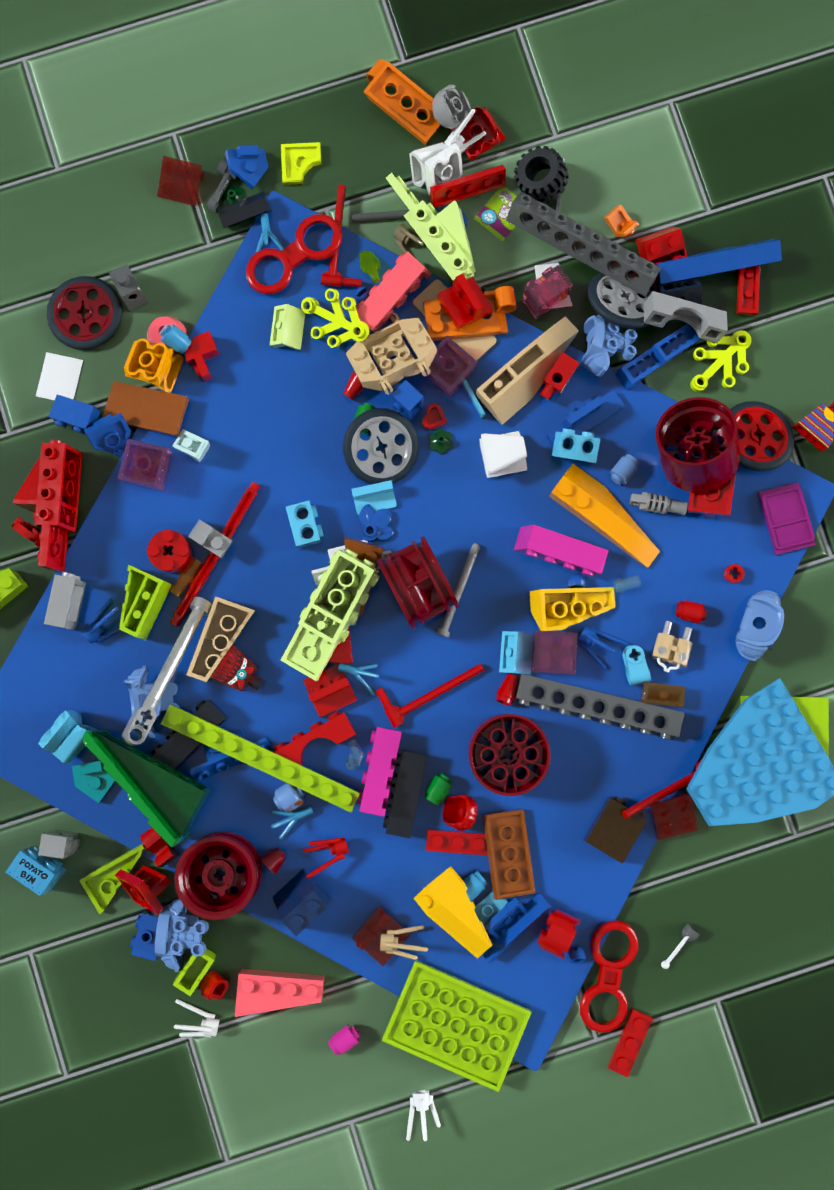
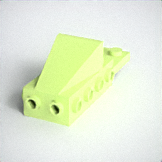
M392 173L389 174L386 180L410 210L404 217L451 279L454 281L456 276L463 274L466 280L474 277L476 270L462 212L457 202L454 200L440 213H437L431 203L426 205L423 200L419 203L412 192L408 194L407 191L409 189L400 176L395 178Z
M346 549V551L338 550L332 555L330 559L331 564L327 571L323 572L318 588L312 592L310 603L301 612V619L298 623L299 627L281 658L282 662L315 681L319 680L337 645L340 642H344L348 637L349 631L347 630L349 626L356 624L361 605L364 606L369 598L367 593L370 587H374L379 579L377 575L379 570L375 568L376 564L367 559L361 561L356 558L358 554L349 549Z

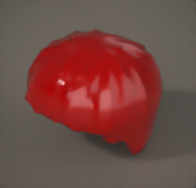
M466 794L448 797L443 807V821L458 831L469 829L476 822L478 815L477 802Z

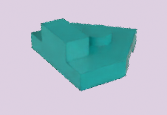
M101 761L72 766L75 787L97 803H101L109 789L116 782L103 769L104 764Z

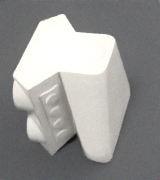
M441 142L414 150L409 154L413 183L418 187L426 184L428 195H430V187L461 178L463 175L461 151L456 143L447 146Z
M519 431L501 435L481 434L479 442L487 478L527 470L526 447L524 438L520 436Z

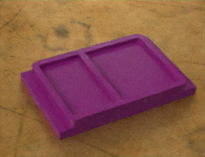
M798 482L758 492L775 555L816 545L814 532Z

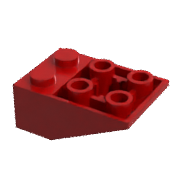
M671 226L635 239L639 256L655 265L660 262L687 257L681 228ZM658 276L652 286L656 292L657 284H659Z

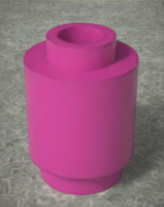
M347 1024L331 1036L328 1044L336 1056L339 1054L343 1055L360 1042L359 1037L361 1035L354 1025L351 1027Z

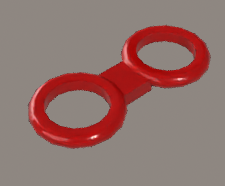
M314 214L305 218L298 226L296 241L281 251L274 248L263 249L256 252L250 258L246 267V278L249 285L256 292L264 295L276 294L289 284L292 278V270L308 259L325 260L333 256L339 250L342 243V230L339 223L332 217L324 214ZM318 223L330 226L334 232V239L327 249L313 251L305 246L304 235L310 226ZM272 257L279 259L284 265V274L277 283L265 286L256 281L255 268L261 260Z
M619 920L601 924L594 931L590 941L591 954L594 961L600 965L597 984L589 987L582 996L580 1016L583 1023L589 1029L599 1033L611 1032L618 1028L625 1020L628 1012V1002L624 992L620 989L622 968L629 966L636 957L638 938L634 929L627 923ZM611 930L624 931L629 939L627 953L617 961L604 959L600 953L599 944L601 938ZM601 992L612 993L618 1000L619 1009L617 1014L607 1023L595 1022L589 1015L590 1001Z

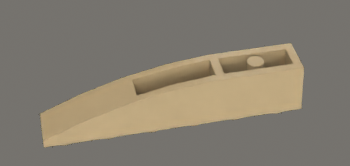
M565 316L476 390L475 396L498 422L503 425L533 399L542 386L545 377L561 353L565 352L579 330Z

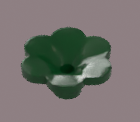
M229 185L221 199L225 207L243 200L245 197L242 188Z
M439 428L435 433L429 435V447L432 451L444 454L447 449L453 447V442L451 441L452 434L450 432H444L443 429Z

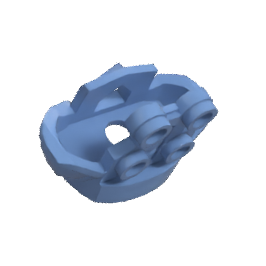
M599 314L591 316L586 320L584 332L586 334L587 351L582 358L581 363L583 367L595 376L601 377L607 371L610 365L609 359L616 351L621 353L623 359L627 361L634 358L637 351L630 344L637 338L635 330L628 329L622 334L619 332V326L608 322Z
M767 590L754 594L748 600V607H746L735 641L738 652L747 660L756 661L763 656L767 649L771 650L783 627L784 610L781 607L779 596L777 593ZM761 617L765 620L766 625L762 629H757L753 625V620Z
M147 665L134 670L128 676V679L124 680L129 690L132 714L143 706L154 683L146 684L149 675ZM168 683L155 709V720H158L160 711L166 710L167 712L169 705L180 708L177 703H173V695L178 692V686L175 683ZM145 713L140 714L143 716L141 722L147 720V718H145ZM153 725L147 735L150 739L155 738L156 735Z
M177 898L172 903L164 906V909L159 913L155 936V955L161 957V960L164 961L168 968L174 969L175 972H180L184 966L183 953L186 949H191V953L194 956H202L206 952L207 948L205 943L202 942V934L208 931L209 924L205 920H199L198 916L186 914L187 908Z

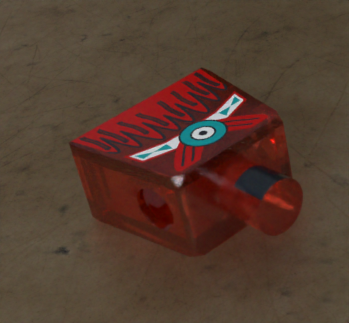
M236 645L231 646L211 676L213 680L241 692H244L247 686L258 692L264 683L262 679L255 675L259 670V666Z

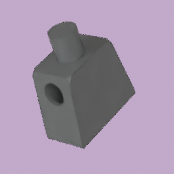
M127 264L109 273L130 312L148 304L140 285ZM137 294L136 297L129 299L130 295Z

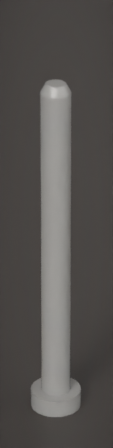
M476 543L470 549L454 591L458 603L480 549V546ZM454 605L449 607L450 612L447 613L446 611L441 627L435 631L436 634L449 637L450 632H448V629L456 611Z

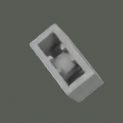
M60 830L42 833L38 855L64 859L75 854L80 844V840L77 839L78 833Z

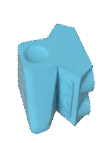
M65 710L55 720L53 726L41 737L38 744L42 749L52 753L64 764H70L85 747L82 738L85 731L97 729L82 724V717L76 711Z

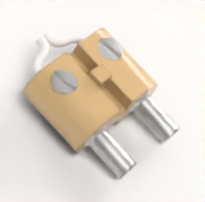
M665 622L663 632L657 635L652 653V658L656 659L658 664L664 668L663 671L669 672L670 670H677L679 667H687L693 645L689 641L692 628L685 627L683 638L677 639L669 635L672 622ZM661 661L669 662L671 665H675L676 667L671 666L667 669L666 665L661 663Z

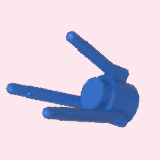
M112 599L108 600L95 617L85 625L86 628L81 631L85 639L91 644L96 640L100 643L121 631L119 628H116L102 635L104 630L101 625L118 611L117 607L97 623V620L113 602Z
M586 626L577 640L581 642L580 646L604 670H607L608 667L588 645L593 647L596 643L613 653L614 649L598 640V636L625 646H629V643L600 632L593 627L590 629Z

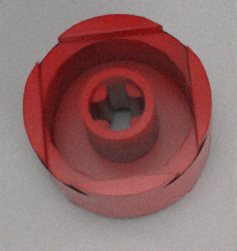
M168 529L155 534L148 544L147 553L150 562L156 568L166 573L182 572L192 561L191 543L186 537L176 531ZM169 548L172 549V556L168 554Z
M556 909V911L551 910L546 920L548 928L547 930L542 929L537 944L540 945V949L564 959L565 954L562 952H568L577 932L574 925H579L580 920L559 909Z

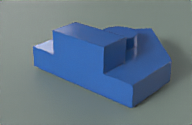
M240 145L237 149L226 150L225 152L229 172L235 177L238 176L252 190L268 169L265 150L258 149L257 145Z
M122 413L114 416L109 414L92 422L93 426L84 429L95 450L112 453L118 457L122 456L126 442L131 434V430Z

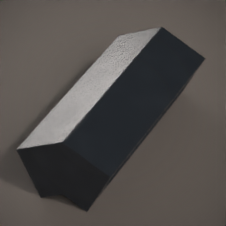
M263 191L220 208L219 217L223 228H229L272 210L269 200Z

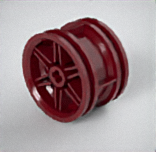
M226 831L207 835L188 847L177 863L174 876L175 889L183 905L193 914L210 920L226 919L241 911L257 893L262 881L263 867L262 862L259 860L260 855L257 849L245 837ZM224 850H229L230 856L228 858H224ZM203 855L209 857L208 863L202 862ZM237 866H244V872L236 871ZM220 868L221 871H225L226 873L223 876V878H221V875H217V872L220 870ZM197 876L202 877L203 882L201 884L196 882ZM236 886L238 893L233 894L231 887ZM210 892H216L218 897L216 899L211 898Z

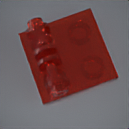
M163 156L157 197L196 206L199 182L204 176V171H201L202 165Z
M683 794V796L671 797L669 800L665 798V801H659L649 806L651 813L653 812L657 840L698 830L694 802L690 795Z
M379 906L352 939L357 943L356 945L359 949H364L380 965L384 966L394 954H386V951H380L381 934H387V930L403 929V927ZM408 932L394 935V937H398V944H403L411 934Z

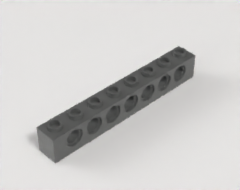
M520 192L511 204L506 221L643 296H646L653 286L661 270L654 263L647 261L636 253L625 249L523 192Z
M520 674L515 697L519 699L520 704L531 706L533 702L540 704L539 708L549 711L554 707L560 709L559 713L571 716L572 712L579 713V718L592 720V717L600 719L599 723L612 725V722L620 723V728L632 730V727L641 728V733L652 735L654 731L661 733V738L670 740L673 739V736H680L684 712L525 674ZM535 687H540L543 690V696L540 699H536L533 696V689ZM555 692H560L563 695V701L560 704L555 703L553 700ZM576 697L583 699V706L579 709L573 705V700ZM597 701L603 704V711L601 713L594 711L593 706ZM617 706H620L624 711L621 718H617L614 715V709ZM638 711L642 712L644 716L643 721L637 723L634 719V715ZM661 716L664 720V724L660 728L656 727L654 723L655 718Z

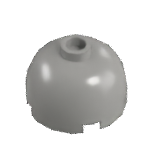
M455 85L444 87L435 95L432 102L435 120L443 127L450 129L458 128L471 111L467 97L462 90L458 92L454 89L457 87Z

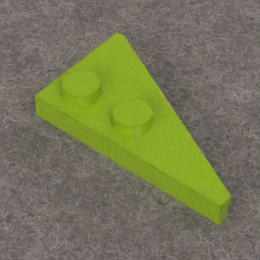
M143 843L79 880L99 914L103 913L121 886L115 874L120 869L130 873L146 849Z

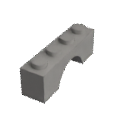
M655 291L650 294L644 303V323L663 328L669 320H682L695 329L699 338L716 343L728 331L726 311Z

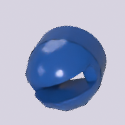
M361 286L356 290L355 298L358 303L363 300L366 301L370 296V290L367 287Z
M578 573L572 574L568 581V587L585 588L584 577Z
M574 947L570 949V963L579 964L586 961L585 952L581 947H578V950H574Z

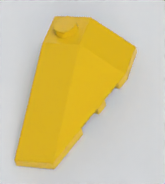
M614 587L530 591L531 613L541 631L563 630L615 608Z
M450 866L413 899L428 917L471 954L479 958L492 946V943L482 921H479L474 909L476 907L467 895L466 890L468 889L464 881Z

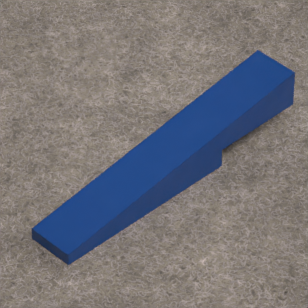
M769 239L657 263V266L661 268L658 274L659 284L782 261L781 242L777 239Z
M687 323L656 343L651 349L621 367L616 372V376L626 390H628L699 342L701 338H699L695 329Z

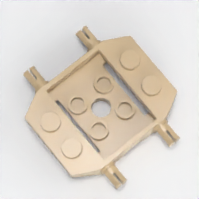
M393 313L394 317L392 314L390 315V320L393 322L392 325L369 335L364 341H357L346 352L347 358L364 388L384 391L385 394H389L388 389L392 393V386L396 385L404 377L414 376L422 372L423 376H427L426 372L428 375L430 374L429 366L437 353V349L419 318L400 320L398 314ZM402 337H406L418 359H414ZM369 353L372 354L383 376L380 375ZM392 356H397L395 359L390 360Z

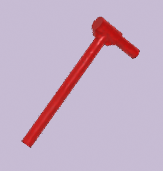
M338 185L335 221L339 223L341 229L346 193L345 185ZM338 250L330 257L329 271L322 274L321 285L361 287L362 279L344 278L337 272Z
M478 664L400 709L398 706L391 704L383 688L375 692L385 708L384 711L393 728L404 723V715L483 672L484 669L481 664Z
M702 759L697 761L695 770H697ZM696 771L622 811L623 817L628 819L687 786Z

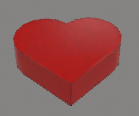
M433 403L427 407L426 415L422 419L423 427L427 430H433L447 424L445 415L438 404Z

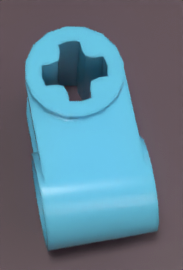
M636 645L625 647L622 657L629 685L633 686L651 681L643 649ZM632 650L637 652V655L634 656V658L629 657V654L632 653Z

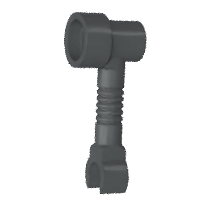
M222 158L217 168V173L223 175V178L207 203V209L213 212L216 211L231 179L237 180L238 176L235 177L229 172L225 158Z

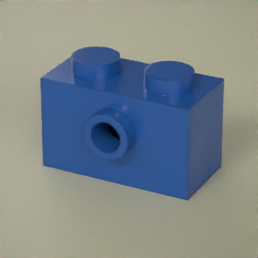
M407 380L402 384L399 382L393 388V393L391 394L393 408L410 421L424 406V396Z
M57 394L49 418L54 420V424L59 427L66 428L70 426L73 427V431L85 434L84 429L93 426L92 422L98 420L101 411L92 405Z
M146 910L142 915L138 916L135 925L138 928L137 934L132 937L130 948H133L131 955L153 961L159 958L155 955V936L159 914L157 915Z

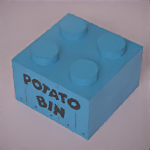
M32 846L21 850L5 873L37 895L42 896L53 890L66 869L62 867L63 863L58 859L38 855L39 847Z

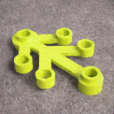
M328 289L325 292V298L331 301L334 313L320 307L318 300L315 298L307 297L302 301L301 308L306 314H317L332 322L322 327H313L311 329V336L314 339H321L324 335L342 327L348 331L339 336H329L327 343L330 347H339L341 343L350 339L364 341L368 337L369 327L365 322L360 321L354 298L345 297L342 300V307L348 310L351 322L345 318L339 301V292L336 289ZM332 291H333V293H334V297H333V298L330 297V293H331ZM348 300L351 301V306H350V307L347 306V301H348ZM308 302L310 303V308H309V309H307V303H308ZM358 327L360 328V331H361L359 335L357 334V328H358ZM317 329L320 332L319 336L316 335ZM333 338L336 339L335 345L332 343Z
M742 330L735 332L733 336H723L718 343L706 340L707 345L710 347L731 345L727 350L705 351L704 348L699 347L693 352V358L696 361L703 359L717 360L702 375H696L691 380L690 386L692 390L702 392L707 387L710 377L722 365L724 373L722 386L726 389L732 388L735 384V378L732 376V355L736 351L738 357L736 372L743 375L749 370V364L746 362V349L751 344V336ZM738 338H744L745 342H739ZM696 352H701L703 356L698 357L696 355ZM739 365H744L745 371L740 370ZM701 379L703 381V385H699L697 383V380ZM730 379L732 384H726L725 380Z

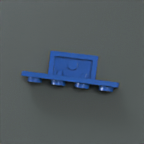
M614 390L603 397L598 396L595 399L591 397L583 403L584 406L579 410L574 408L566 414L567 418L564 423L550 431L547 436L554 445L555 433L562 432L563 428L575 430L576 435H582V432L589 431L624 407V403ZM568 438L563 441V447L570 443Z
M242 729L231 732L246 739ZM267 738L253 742L270 751L272 750V746ZM203 744L208 762L189 769V772L195 781H202L219 772H225L233 766L244 764V762Z
M541 893L533 897L525 906L515 897L484 925L492 935L489 937L492 946L482 954L489 964L552 908Z

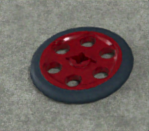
M92 276L75 277L63 282L54 291L47 306V321L52 334L64 345L79 350L93 349L105 344L114 336L122 319L121 301L116 291L108 283ZM91 291H97L98 297L95 300H90L88 294ZM72 292L78 293V299L74 302L68 300V296ZM104 306L109 307V313L106 316L99 314L100 308ZM84 307L89 312L85 314V317L80 314L83 312ZM62 310L69 311L70 314L67 319H60L59 315ZM99 324L101 327L100 331L96 334L91 333V326ZM73 326L81 328L78 335H71L70 331Z

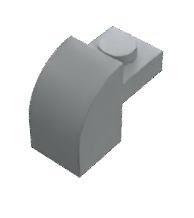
M198 520L188 535L190 539L220 558L224 556L233 542L201 520Z

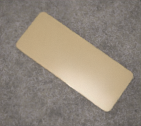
M437 279L413 300V305L425 317L424 300L438 299V293L448 288ZM443 315L440 318L444 323L451 321L448 315ZM493 335L447 340L470 364H474L496 344V338Z

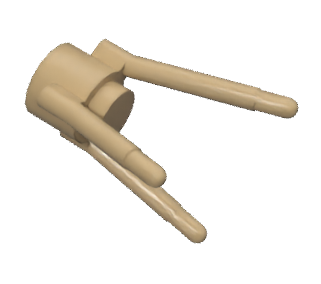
M421 925L398 930H387V934H381L380 951L417 960V956L398 951L397 948L427 952L428 948L398 944V937H394V935L423 930L425 927Z

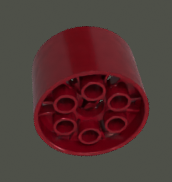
M706 397L688 398L672 405L660 417L656 427V442L662 471L670 483L679 489L689 492H707L721 487L734 476L740 463L738 426L733 412L725 404ZM713 430H717V432L714 435H712ZM667 449L675 450V451L666 452Z
M498 714L481 722L473 731L468 743L467 758L472 773L486 789L499 795L517 796L531 791L544 779L550 765L551 752L546 735L532 720L515 714ZM512 720L510 733H506L503 721ZM500 730L504 735L501 742H494L492 739L493 732ZM516 730H522L525 734L524 739L520 742L515 741L513 737ZM534 734L538 741L527 745L526 741ZM481 735L491 742L489 746L477 743ZM507 748L510 751L516 748L511 754V759L507 757L500 759L505 754L504 749ZM528 748H533L536 751V756L532 760H528L525 757V751ZM486 749L493 751L494 756L490 761H485L482 758V753ZM528 762L538 765L535 773L526 767ZM490 764L492 768L482 776L478 768ZM518 767L525 768L526 775L524 778L518 779L515 776V770ZM496 768L504 769L505 775L502 779L494 778L493 773ZM508 775H512L514 787H506Z

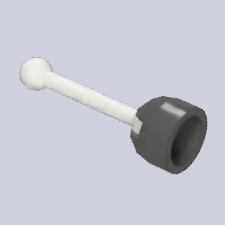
M688 923L682 930L683 940L668 959L662 961L661 966L663 969L669 968V963L686 942H694L701 935Z

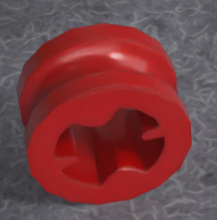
M738 564L728 566L724 571L725 580L730 583L741 581L744 577V569ZM733 568L736 569V573H739V576H736L735 579L729 574V571H733Z

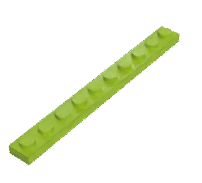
M169 705L161 722L166 727L346 811L352 812L360 795V792L173 705Z

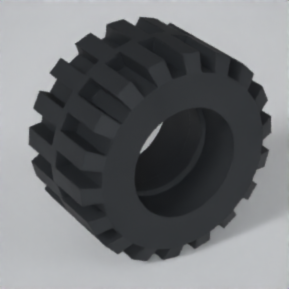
M536 146L535 150L529 149V153H523L521 155L522 159L516 163L518 166L514 169L516 184L523 193L541 203L544 201L549 203L552 198L557 199L559 197L558 194L565 191L563 187L568 184V169L555 149H549L548 146H544L543 149L540 146ZM550 169L544 179L533 181L539 171Z

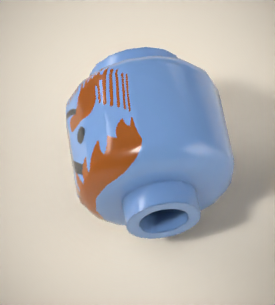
M286 783L275 790L273 800L280 811L284 810L289 813L304 804L306 792Z

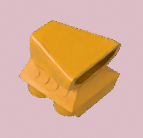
M139 339L134 341L124 366L125 376L152 383L162 391L171 393L184 358L180 354L173 353L174 349L163 343L156 344L146 339Z

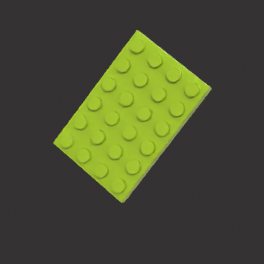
M415 960L384 1032L382 1041L499 1092L532 1012L525 1007Z

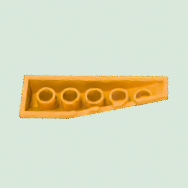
M575 464L571 465L550 493V498L646 568L650 566L660 552L609 490Z

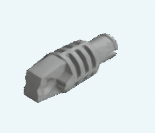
M642 492L641 495L631 494L629 501L630 505L638 506L639 510L661 514L671 512L685 515L688 506L687 502L670 500L668 496Z

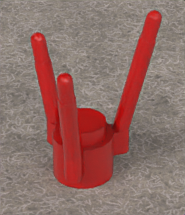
M345 837L309 842V845L314 847L303 849V853L329 848L331 855H336V857L306 875V878L309 879L335 862L345 859L344 854L349 853Z

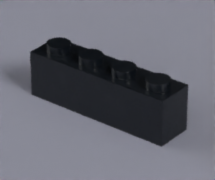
M212 700L200 702L195 708L197 711L193 714L218 727L229 718ZM173 730L166 737L168 741L163 746L159 744L151 754L156 760L177 770L203 743Z
M403 750L402 754L397 755L395 766H399L398 775H393L391 786L395 787L394 795H389L387 807L391 808L390 815H385L383 828H387L386 834L411 838L427 755Z

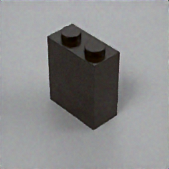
M616 796L614 799L608 797L586 834L584 841L623 864L647 819L642 817L644 815L642 811L625 819L622 811L628 809L624 806L626 802Z

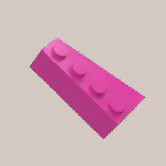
M536 525L520 527L514 551L524 553L530 557L544 559L545 562L551 564H561L563 568L569 570H581L583 575L593 577L594 574H602L608 554L606 549Z
M377 727L376 731L372 730L370 742L374 744L372 751H368L366 763H369L368 772L364 771L362 784H365L364 792H360L357 804L361 805L359 812L385 816L402 734L401 731Z

